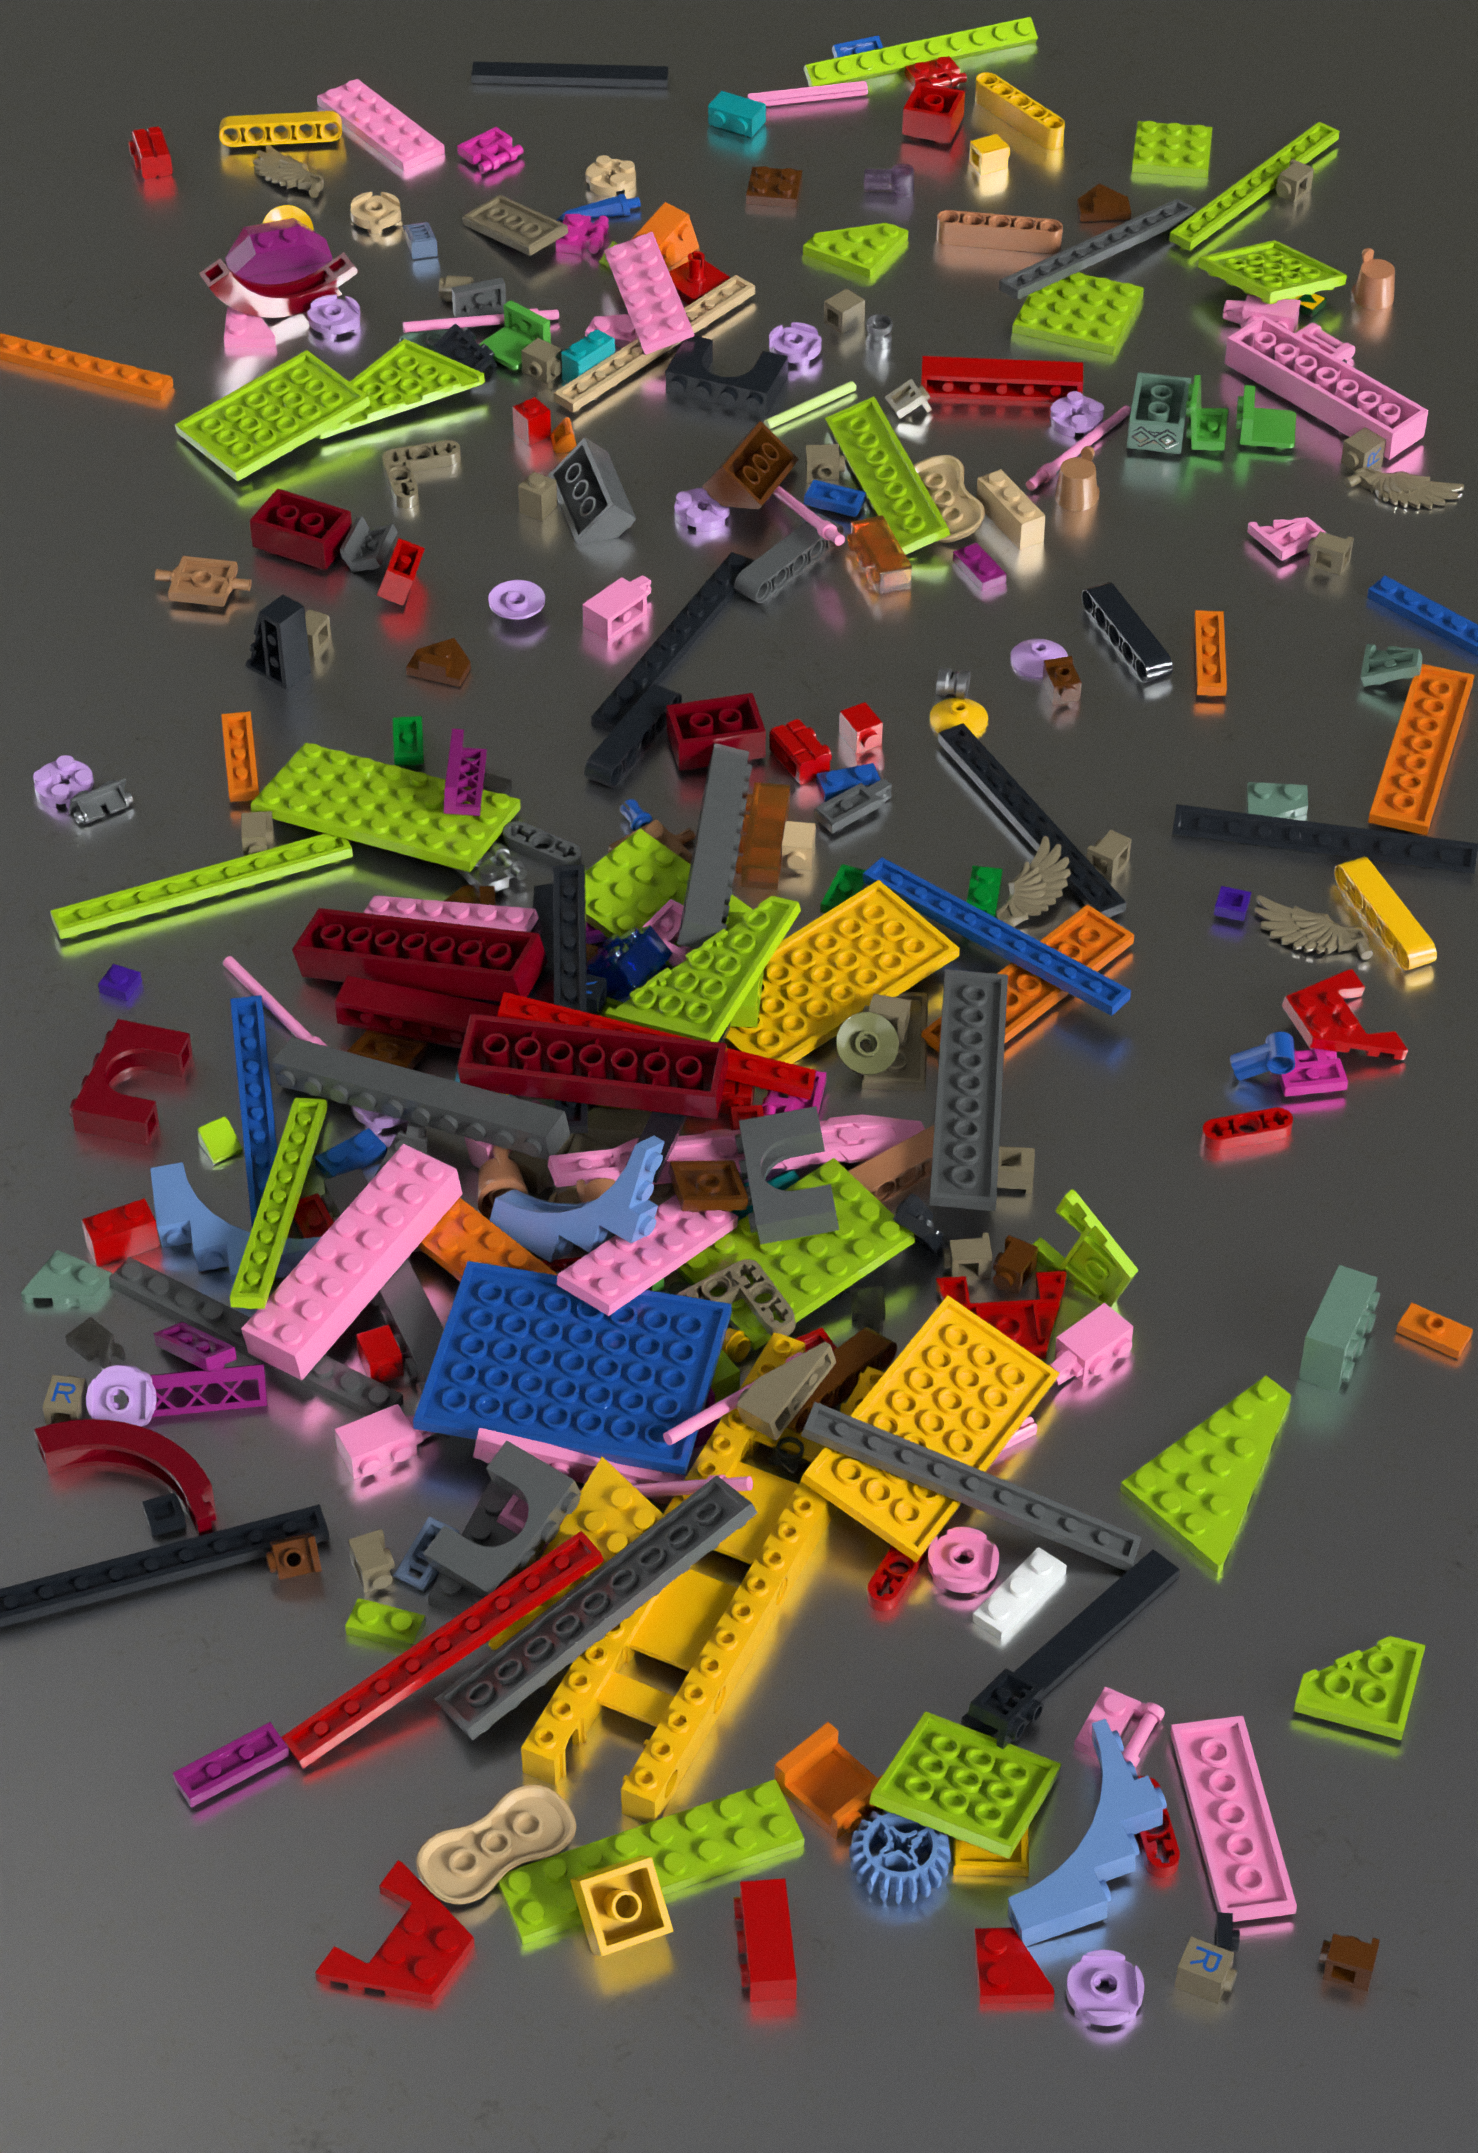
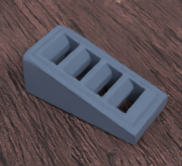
M428 222L402 225L412 259L438 256L437 241Z
M429 1516L393 1574V1577L417 1590L425 1592L440 1572L433 1569L430 1564L428 1567H425L416 1561L419 1558L427 1561L423 1553L444 1525L460 1534L459 1530ZM412 1568L423 1573L421 1579H418L408 1574V1571Z

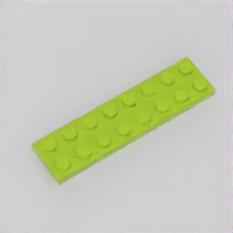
M875 396L825 418L830 432L837 444H839V448L863 492H866V497L899 558L951 535L945 520Z
M776 1779L508 1871L498 1881L497 1886L522 1945L583 1924L570 1881L574 1877L640 1855L652 1857L664 1896L803 1847L804 1836Z

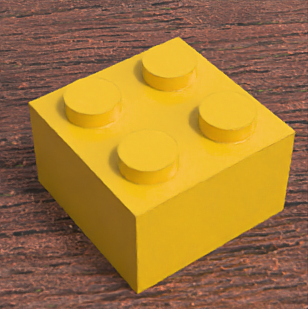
M640 1855L570 1879L593 1954L604 1956L674 1932L652 1857Z

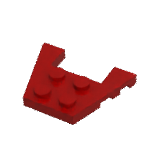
M1348 969L1285 996L1282 1007L1309 1048L1349 1053L1350 1048L1364 1050L1367 1056L1378 1057L1380 1052L1393 1054V1059L1404 1060L1407 1055L1408 1049L1396 1031L1367 1034L1357 1017L1354 1016L1344 1001V998L1362 997L1365 986L1353 969Z
M1066 1271L1036 1272L1037 1300L970 1303L966 1276L936 1278V1291L942 1301L947 1295L1037 1358L1046 1359L1067 1274Z
M397 1860L380 1883V1894L407 1907L408 1910L369 1963L334 1946L315 1971L316 1981L324 1984H330V1981L348 1984V1988L363 1990L364 1987L383 1990L385 1995L433 2004L474 1947V1937L403 1862Z

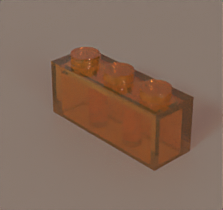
M883 515L851 522V534L847 536L848 545L851 551H855L860 568L864 567L869 584L874 585L879 595L910 589L912 566Z

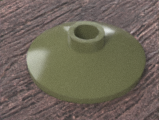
M861 1012L852 1015L840 1026L836 1036V1050L840 1060L851 1071L862 1075H875L886 1070L894 1062L899 1050V1040L895 1028L886 1018L872 1012ZM861 1041L869 1043V1051H863L860 1048Z

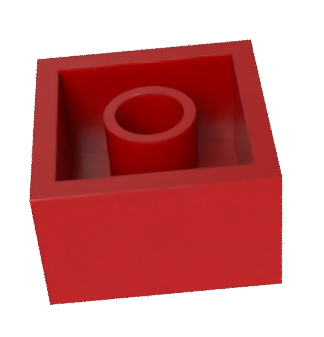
M917 82L903 108L902 134L913 138L934 140L938 143H950L964 117L965 91Z

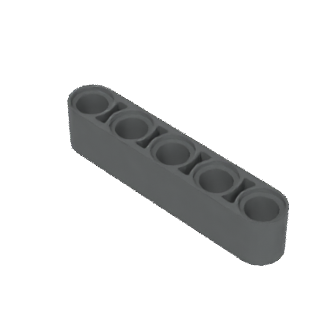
M816 514L822 520H827L837 527V531L843 535L844 528L842 525L822 514ZM806 521L743 569L735 580L734 588L737 592L751 600L762 603L828 553L836 544L831 540L822 538L818 534L817 529Z

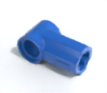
M1274 1032L1266 1037L1265 1044L1231 1055L1230 1061L1234 1075L1241 1081L1268 1071L1280 1075L1291 1072L1295 1068L1293 1037L1286 1032Z

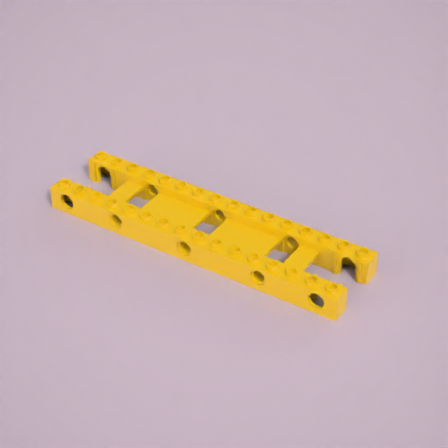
M773 1333L740 1389L785 1364L786 1359L796 1353H805V1343L783 1334ZM867 1366L864 1373L860 1372L858 1384L846 1404H841L840 1412L850 1416L885 1372ZM737 1408L723 1415L684 1481L707 1479L710 1475L723 1474L727 1478L746 1476L752 1478L753 1488L751 1491L737 1492L753 1504L757 1514L714 1549L717 1552L751 1564L750 1569L738 1588L689 1569L663 1588L658 1595L652 1597L639 1607L629 1618L624 1619L609 1631L603 1639L594 1643L579 1655L570 1666L521 1747L523 1773L556 1786L559 1779H564L566 1776L565 1749L570 1736L572 1735V1743L574 1745L580 1746L581 1743L585 1744L587 1732L602 1707L606 1706L657 1727L650 1740L646 1739L644 1741V1750L629 1776L624 1775L621 1807L622 1814L643 1823H649L661 1818L838 1509L837 1506L802 1481L797 1484L744 1463L749 1455H754L760 1443L773 1448L784 1437L799 1439L804 1445L802 1458L811 1462V1464L824 1449V1445L802 1437V1432L798 1434L788 1428L775 1441L743 1423ZM791 1442L783 1444L780 1448L791 1455H796L800 1452L799 1446ZM691 1495L674 1496L664 1515L666 1516ZM638 1651L686 1670L689 1673L677 1694L673 1696L623 1676L619 1672L625 1663L629 1664L635 1652Z

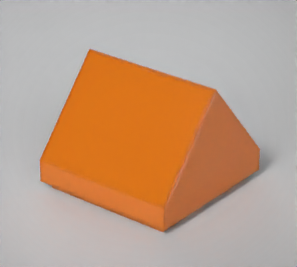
M566 417L550 434L555 453L571 452L577 446L570 418Z

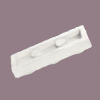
M1038 1547L973 1613V1622L999 1640H1002L1066 1574L1067 1565Z

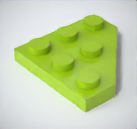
M880 223L818 232L803 245V255L871 278L907 241L908 230L894 224Z
M1388 1636L1379 1640L1377 1646L1363 1652L1357 1650L1334 1660L1333 1665L1320 1671L1313 1669L1304 1673L1297 1694L1294 1712L1402 1740L1426 1645Z

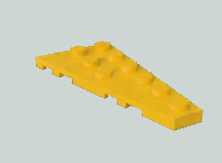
M601 1457L580 1491L581 1496L577 1508L571 1514L565 1516L559 1526L556 1537L548 1544L540 1557L541 1559L582 1531L601 1552L604 1561L493 1637L488 1643L493 1652L665 1516L605 1458Z

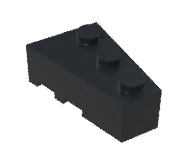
M283 594L259 611L253 633L256 636L255 642L250 645L249 649L252 652L251 658L246 661L245 666L288 690L310 674L311 668L305 608L298 601H294Z

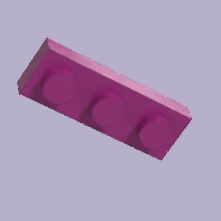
M184 1322L153 1333L157 1347L208 1372L221 1370L225 1367V1364L237 1360L234 1346Z
M269 1722L173 1772V1781L192 1808L289 1756V1750L272 1723Z

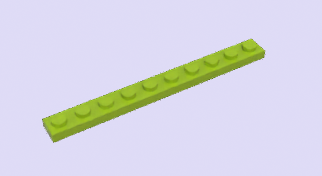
M1031 17L806 64L804 72L809 87L850 83L905 71V66L935 60L939 57L950 56L954 61L1037 42L1038 36Z
M1321 122L1316 123L1172 230L1169 241L1189 251L1276 187L1280 173L1289 167L1292 159L1303 164L1308 163L1339 139L1340 131Z
M325 833L50 911L51 918L59 938L64 939L353 857L352 847L348 839Z
M294 1098L230 1294L231 1307L265 1309L327 1112L326 1099Z

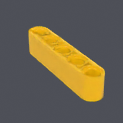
M989 72L977 75L975 87V102L1045 149L1057 150L1063 146L1065 122L1061 117L997 75Z
M334 111L228 116L221 120L219 126L220 141L228 147L333 142L342 135V120L339 114ZM334 123L337 127L329 130L325 128V125ZM308 124L312 128L308 131H303L299 127ZM284 126L287 130L278 132L275 130V127ZM252 127H258L262 131L260 133L255 134L250 132V129ZM228 128H233L237 132L233 135H228L224 131Z
M1361 857L1335 866L1334 874L1339 888L1403 970L1408 971L1436 961L1437 952L1432 939L1367 857Z

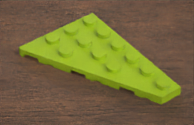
M403 339L350 381V383L369 396L370 405L316 437L323 439L477 387L485 382L484 373L407 339Z
M770 896L761 902L756 909L745 913L742 916L743 921L728 931L722 929L703 942L701 947L693 949L686 954L687 959L672 970L667 967L648 980L643 987L635 989L629 994L630 999L613 1010L609 1007L605 1012L606 1017L695 1040L718 1042L801 912L799 902Z
M1264 1376L1123 1480L1120 1485V1491L1218 1575L1223 1570L1225 1560L1235 1541L1236 1533L1244 1519L1249 1501L1258 1484L1259 1476L1263 1472L1276 1434L1280 1430L1283 1417L1286 1415L1290 1405L1291 1395L1270 1377Z

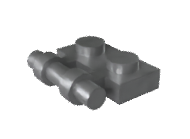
M496 842L491 845L487 850L488 853L483 855L471 872L454 868L478 892L479 886H495L496 892L508 888L509 879L516 877L518 880H523L527 876L523 863L517 857H511L509 850L504 845L497 844Z

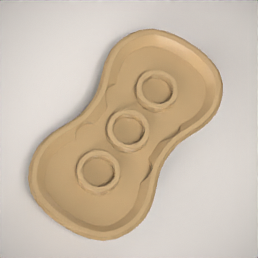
M939 455L913 465L951 534L937 542H954L978 530L984 519L985 509L983 504L972 496L965 487L963 463L954 456Z
M537 1784L517 1787L506 1793L493 1809L480 1820L467 1826L439 1832L430 1837L417 1853V1870L427 1888L439 1899L455 1905L472 1903L488 1894L498 1881L514 1867L526 1862L544 1859L562 1851L575 1835L576 1821L570 1807L552 1789Z

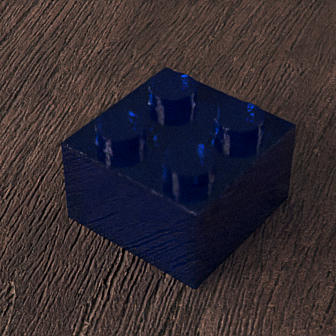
M651 925L641 929L634 927L620 937L616 934L606 940L603 944L604 950L587 962V974L607 978V997L620 1000L628 997L635 989L643 987L648 980L653 978L673 953Z

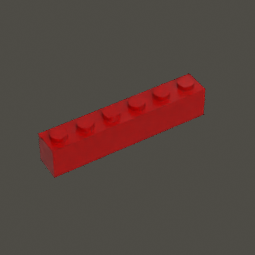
M922 356L921 385H923L931 398L1054 403L1060 398L1067 397L1069 392L1078 391L1083 393V362Z

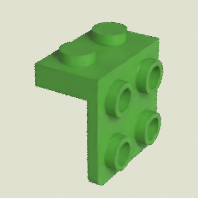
M510 300L503 305L504 327L479 345L486 344L495 353L493 356L495 361L512 370H518L522 367L521 350L537 338L551 344L550 320Z
M1195 375L1194 384H1189L1186 417H1189V422H1187L1186 438L1191 439L1192 450L1224 451L1229 408H1201V375Z
M1245 385L1244 395L1238 396L1236 429H1241L1240 445L1276 447L1279 449L1293 448L1295 445L1296 413L1291 410L1254 408L1255 386Z

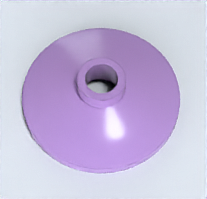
M510 580L500 583L491 590L488 603L491 610L498 616L507 619H525L536 615L542 610L545 605V594L535 583L525 580Z
M1030 639L1014 647L1010 660L1013 668L1021 675L1033 679H1043L1044 660L1067 657L1068 655L1062 646L1053 641Z

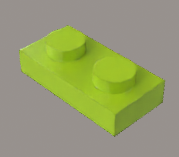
M358 1598L345 1625L347 1635L408 1650L418 1643L426 1625V1618L422 1614Z

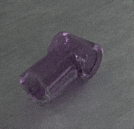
M897 164L892 169H865L864 191L892 192L898 198L910 197L914 194V169L909 164Z

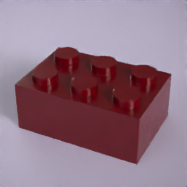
M278 488L249 520L252 547L324 570L340 554V548L352 527L351 511Z
M753 693L666 705L667 734L679 771L707 767L714 743L748 751V760L766 758V730Z

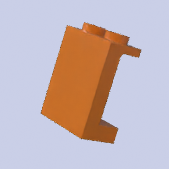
M829 1722L775 1764L774 1779H776L781 1791L836 1841L846 1832H854L859 1827L861 1820L873 1810L879 1811L881 1809L869 1804L871 1792L883 1774L877 1778L838 1743V1730Z

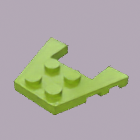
M1071 1189L1064 1196L1055 1212L1081 1233V1236L1066 1258L1043 1238L1039 1237L1032 1244L1038 1247L1037 1262L1048 1267L1047 1272L1066 1271V1278L1075 1283L1074 1289L1100 1305L1106 1303L1109 1307H1112L1139 1270L1077 1192Z

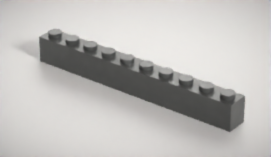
M714 743L707 768L677 940L678 945L697 949L703 945V942L722 929L726 930L727 924L725 923L729 913V902L733 889L731 886L736 869L734 868L738 857L737 850L741 839L740 832L744 820L743 814L747 802L746 796L752 770V764L747 763L748 751Z
M291 1037L271 1062L278 1085L285 1088L363 1108L367 1111L381 1113L392 1118L417 1123L421 1126L435 1128L449 1134L471 1138L475 1141H482L503 1149L528 1154L532 1157L548 1160L549 1156L556 1155L570 1136L566 1114L563 1110Z
M361 1168L324 1180L325 1194L321 1195V1199L328 1212L332 1213L334 1217L332 1218L333 1222L340 1217L369 1184ZM406 1259L373 1297L371 1303L373 1306H379L381 1322L383 1326L389 1325L399 1349L405 1357L404 1365L409 1378L415 1377L419 1398H421L444 1328L409 1260ZM444 1434L446 1439L453 1437L452 1435Z

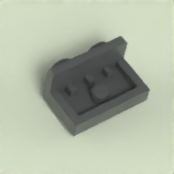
M500 277L452 287L453 314L455 318L504 314L503 305L506 303V289L503 278Z
M362 516L356 518L340 548L342 559L347 563L352 573L367 569L375 570L383 564L398 533L396 527L392 523L369 528Z

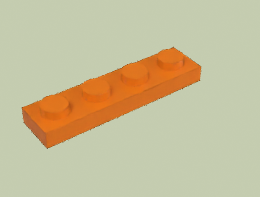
M1195 610L1197 695L1226 696L1224 611Z
M251 711L221 714L230 802L254 800L259 795Z

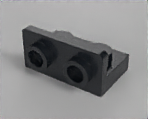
M455 323L433 345L435 350L441 355L480 372H483L489 365L493 369L497 366L493 359L495 353L486 344L483 343L480 346L474 341L477 337L466 326L461 329Z
M911 1193L907 1199L900 1202L893 1220L914 1233L915 1243L942 1259V1249L948 1248L941 1240L944 1235L934 1228L935 1224L931 1222L934 1217L933 1213L917 1195Z
M1005 1668L970 1702L968 1715L1000 1730L996 1746L1004 1749L1012 1740L1017 1741L1022 1736L1025 1727L1030 1722L1035 1723L1039 1719L1044 1704L1040 1702L1044 1687Z

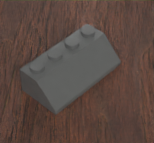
M585 437L548 474L549 478L556 480L557 498L574 539L579 545L618 538L637 519L608 452Z

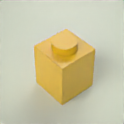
M998 134L970 141L969 163L981 176L1008 168L1010 148Z

